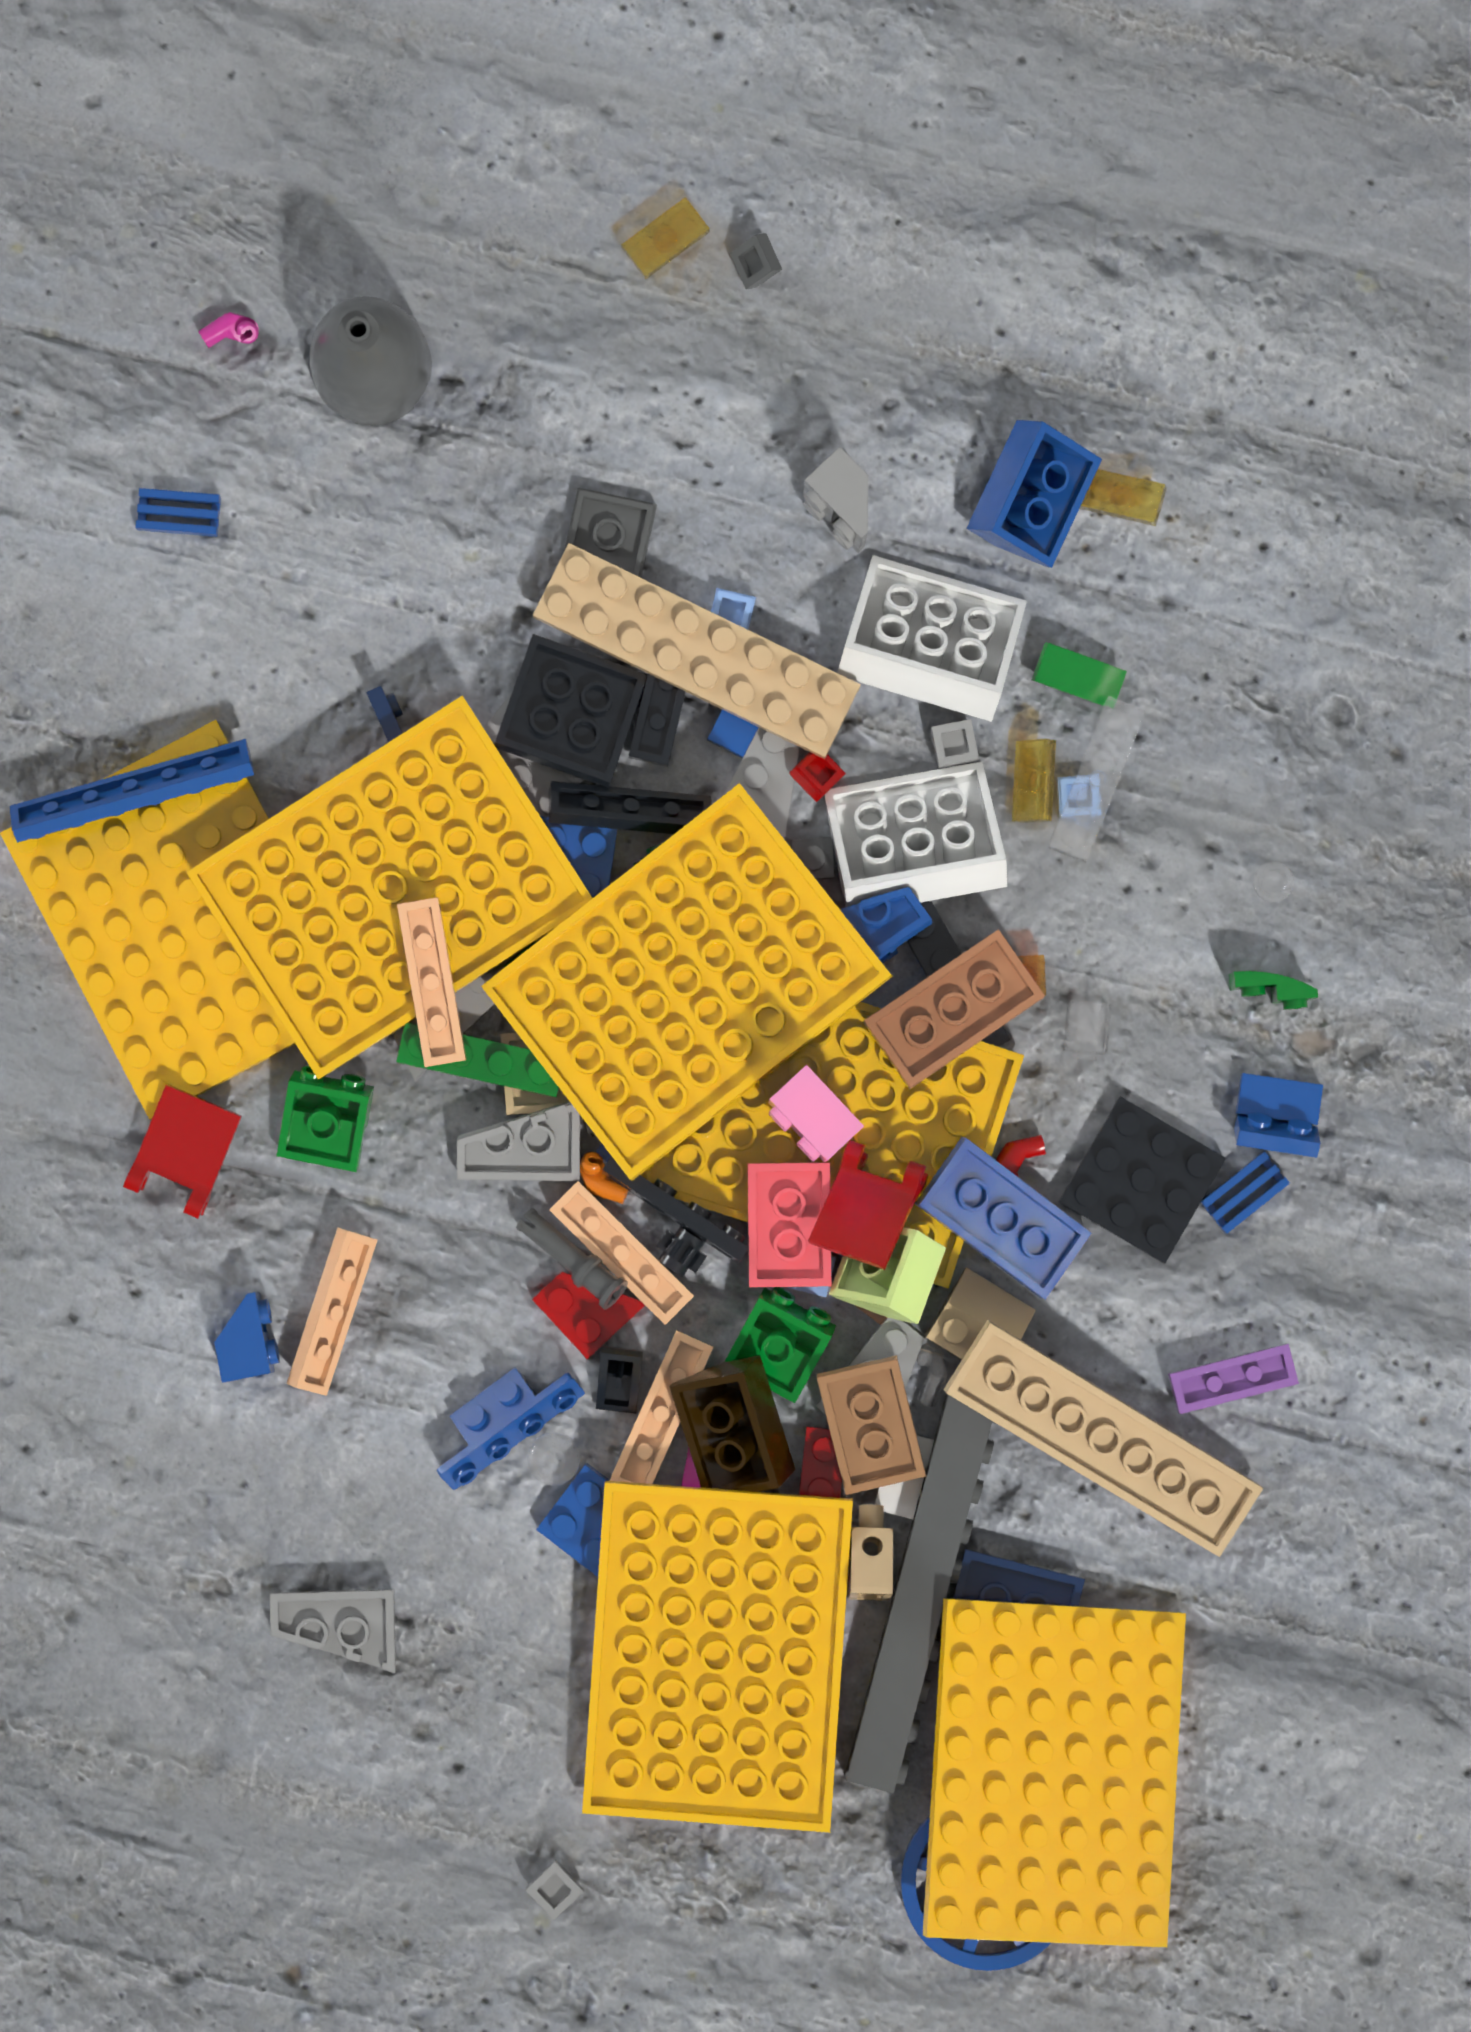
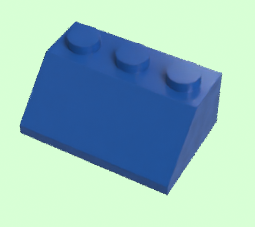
M1016 420L966 529L998 548L1052 568L1102 458L1043 421Z

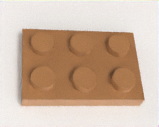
M897 1355L817 1374V1381L846 1495L926 1477Z

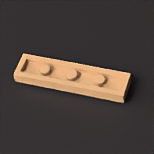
M439 898L397 904L424 1066L431 1067L466 1061Z
M579 1181L549 1209L594 1255L602 1259V1263L617 1278L623 1277L628 1281L627 1288L665 1325L694 1297Z
M337 1227L286 1384L327 1396L378 1241L377 1239Z
M676 1330L609 1481L653 1484L680 1424L669 1386L674 1382L703 1371L713 1346Z

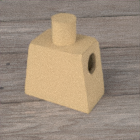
M859 1505V1527L851 1528L848 1600L889 1601L893 1594V1528H884L883 1505ZM864 1543H875L878 1546V1555H867L864 1552Z

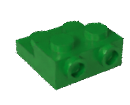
M310 1066L302 1067L301 1071L294 1070L288 1081L276 1156L357 1172L365 1129L369 1121L374 1086L365 1085L366 1079L355 1074H344L341 1076V1079L326 1076L318 1079Z
M764 1287L724 1362L760 1355L771 1391L796 1403L828 1345L836 1325L830 1322L831 1316L825 1310L815 1306H811L807 1310L794 1303L795 1297L788 1290L781 1287H774L773 1290Z

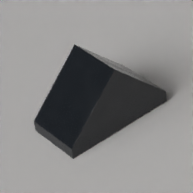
M611 1346L601 1347L596 1409L636 1414L644 1350Z

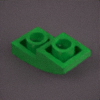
M1045 642L1031 680L1100 706L1114 709L1127 671Z
M1234 971L1229 974L1230 991L1241 990V997L1266 995L1265 988L1270 987L1271 1002L1283 1003V1010L1308 1008L1307 1001L1318 998V989L1291 977L1257 971Z

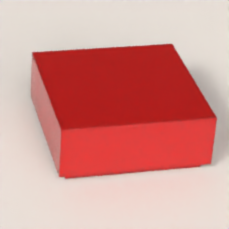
M811 752L789 772L792 778L816 802L846 774L828 754L823 759Z

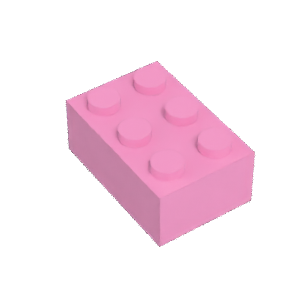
M807 1065L774 1094L768 1102L773 1107L769 1111V1116L784 1132L791 1127L802 1138L798 1141L797 1146L812 1162L818 1157L823 1162L828 1161L864 1127Z

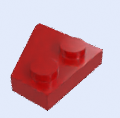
M561 1272L532 1300L584 1357L588 1359L645 1305L640 1300L622 1294L611 1307L604 1310L599 1306L600 1300L584 1287L578 1288L573 1284L572 1275Z

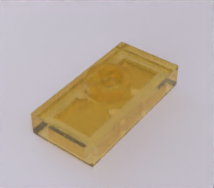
M684 197L621 244V248L646 280L710 232V228L687 198Z
M1098 469L1079 509L1156 526L1167 487L1162 483Z
M1056 740L1016 741L1012 808L1013 822L1052 821Z

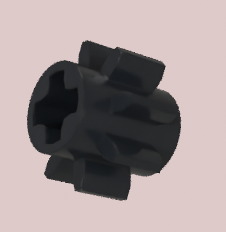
M682 1226L678 1228L675 1234L667 1229L656 1245L657 1248L663 1251L658 1261L682 1277L688 1269L696 1273L707 1255L701 1252L706 1242Z

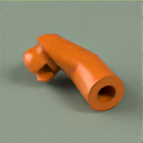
M596 1152L584 1154L580 1160V1175L586 1189L593 1195L624 1204L628 1190L602 1174L605 1164L601 1155Z

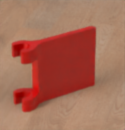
M166 1084L123 1187L139 1193L140 1190H144L150 1172H153L193 1189L183 1213L199 1219L200 1215H204L213 1187L242 1115Z
M850 1140L845 1148L839 1172L808 1242L809 1244L885 1270L914 1202L924 1189L929 1175L924 1173L925 1165L910 1161L907 1165L902 1184L863 1171L862 1169L868 1158V1153L864 1152L865 1145Z

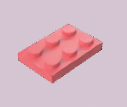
M830 1163L748 1164L749 1287L832 1286L831 1251L808 1242L830 1192Z

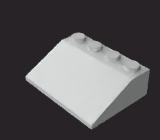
M872 555L837 673L853 681L992 722L1002 694L1027 601Z
M982 761L832 788L824 795L845 907L859 904L864 899L906 887L912 890L920 903L1007 887L1006 856Z

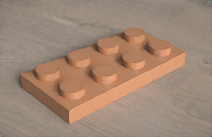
M998 929L865 1019L863 1023L910 1090L1035 1005L1045 995Z

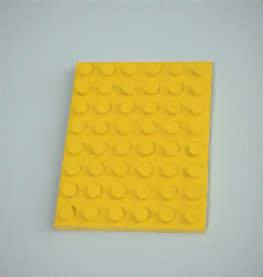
M463 695L186 872L318 1079L333 1072L416 1018L397 904L439 898L456 993L548 934L592 899V896Z
M214 720L105 778L225 745L229 742L218 721ZM247 777L238 782L207 788L196 794H186L165 800L157 805H148L130 810L119 816H109L85 823L80 827L67 828L46 834L38 839H28L17 843L12 827L0 832L149 1120H152L166 1084L199 1096L295 1045L290 1034L186 873L269 819Z
M739 783L481 987L624 1173L633 1181L892 978V975Z
M860 1002L649 1167L641 1176L653 1184L658 1178L677 1191L675 1199L687 1203L692 1201L702 1208L748 1222V1164L830 1163L831 1190L839 1172L848 1142L828 1161L823 1162L818 1157L812 1162L797 1146L798 1141L802 1138L791 1127L784 1132L769 1116V1111L773 1108L768 1103L769 1099L807 1065L864 1125L850 1139L865 1145L864 1152L868 1153V1158L862 1169L863 1171L902 1184L905 1170L910 1161L926 1166L924 1173L929 1175L924 1189L916 1198V1202L961 1137L969 1139L988 1155L992 1156L1024 1055L980 1041L909 1090L863 1023L865 1019L882 1008ZM914 1202L904 1227L918 1230L946 1247L933 1284L949 1288L964 1241Z
M605 1481L582 1806L583 1814L830 1833L853 1499Z
M943 1598L923 1936L927 1938L1167 1948L1186 1613Z

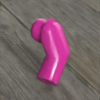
M228 312L199 330L198 333L207 347L210 348L224 338L245 344L253 343L258 338L259 327L249 317Z

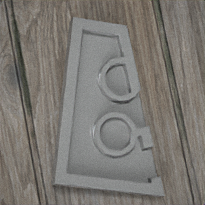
M569 1101L459 1135L457 1137V1180L580 1181V1114Z

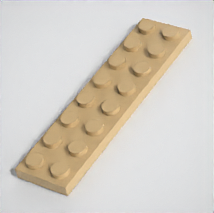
M568 543L533 613L535 619L823 759L826 758L861 684L570 543Z
M989 1320L986 1321L943 1389L948 1395L1218 1557L1222 1555L1264 1489L1249 1477Z

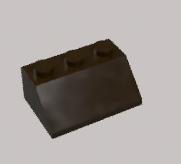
M760 1355L723 1362L674 1382L669 1386L701 1488L750 1492L779 1488L796 1470Z

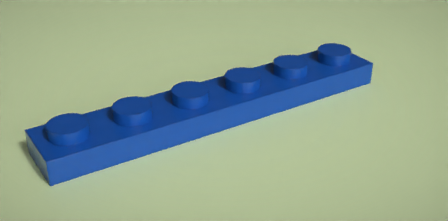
M242 739L11 805V825L17 843L28 839H38L46 834L67 828L80 827L88 822L109 816H119L130 810L148 805H157L165 800L186 794H196L207 788L238 782L243 778L253 776L254 770L247 741Z

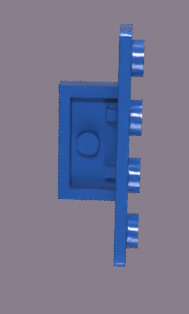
M516 1367L449 1416L468 1446L436 1470L437 1473L453 1490L469 1484L477 1477L480 1471L494 1461L506 1457L514 1446L526 1437L537 1434L544 1424L557 1414L572 1408L577 1400L585 1394L584 1390L570 1373H566L535 1395Z

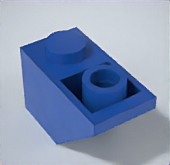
M260 1292L248 1293L214 1342L222 1383L274 1373V1364L280 1363L277 1342L275 1339L269 1340L266 1324L272 1323L270 1304L268 1299L261 1300Z

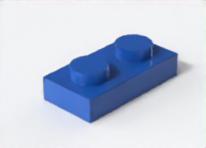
M1250 1113L1248 1116L1237 1114L1234 1126L1236 1145L1318 1157L1321 1143L1317 1126H1312L1311 1123L1300 1119H1291L1288 1122L1272 1120L1271 1117L1262 1113Z

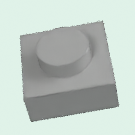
M971 719L931 727L938 768L979 760Z
M555 1859L526 1887L525 1891L554 1921L584 1892V1888Z

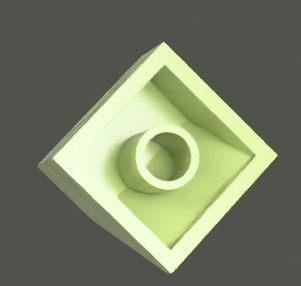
M903 1227L885 1270L843 1256L829 1295L887 1318L919 1324L946 1247L918 1230Z

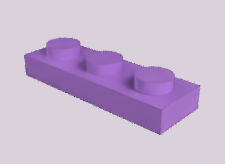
M1289 1344L1168 1374L1178 1414L1299 1384Z

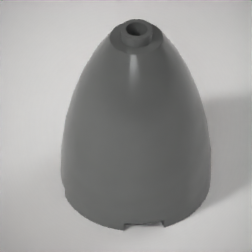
M363 296L340 302L321 319L312 337L309 356L310 369L319 396L334 412L346 419L355 421L356 424L382 425L402 418L414 409V405L423 395L431 379L432 358L424 334L409 314L390 301Z

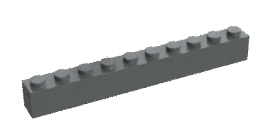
M947 1393L935 1432L934 1443L926 1469V1477L923 1480L915 1515L910 1526L845 1771L846 1781L893 1794L896 1784L904 1785L910 1761L903 1758L907 1743L914 1745L917 1738L920 1720L914 1719L918 1703L924 1705L926 1703L931 1680L924 1679L928 1663L936 1664L940 1651L941 1640L935 1639L938 1625L942 1623L943 1598H946L949 1584H957L963 1561L956 1559L960 1543H968L973 1526V1520L967 1519L970 1504H978L984 1483V1480L977 1479L981 1463L989 1464L994 1446V1441L988 1439L992 1423H996Z

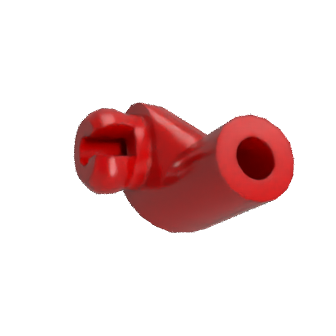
M1042 1135L1007 1142L997 1156L996 1161L1019 1177L1017 1172L1024 1159L1046 1154Z

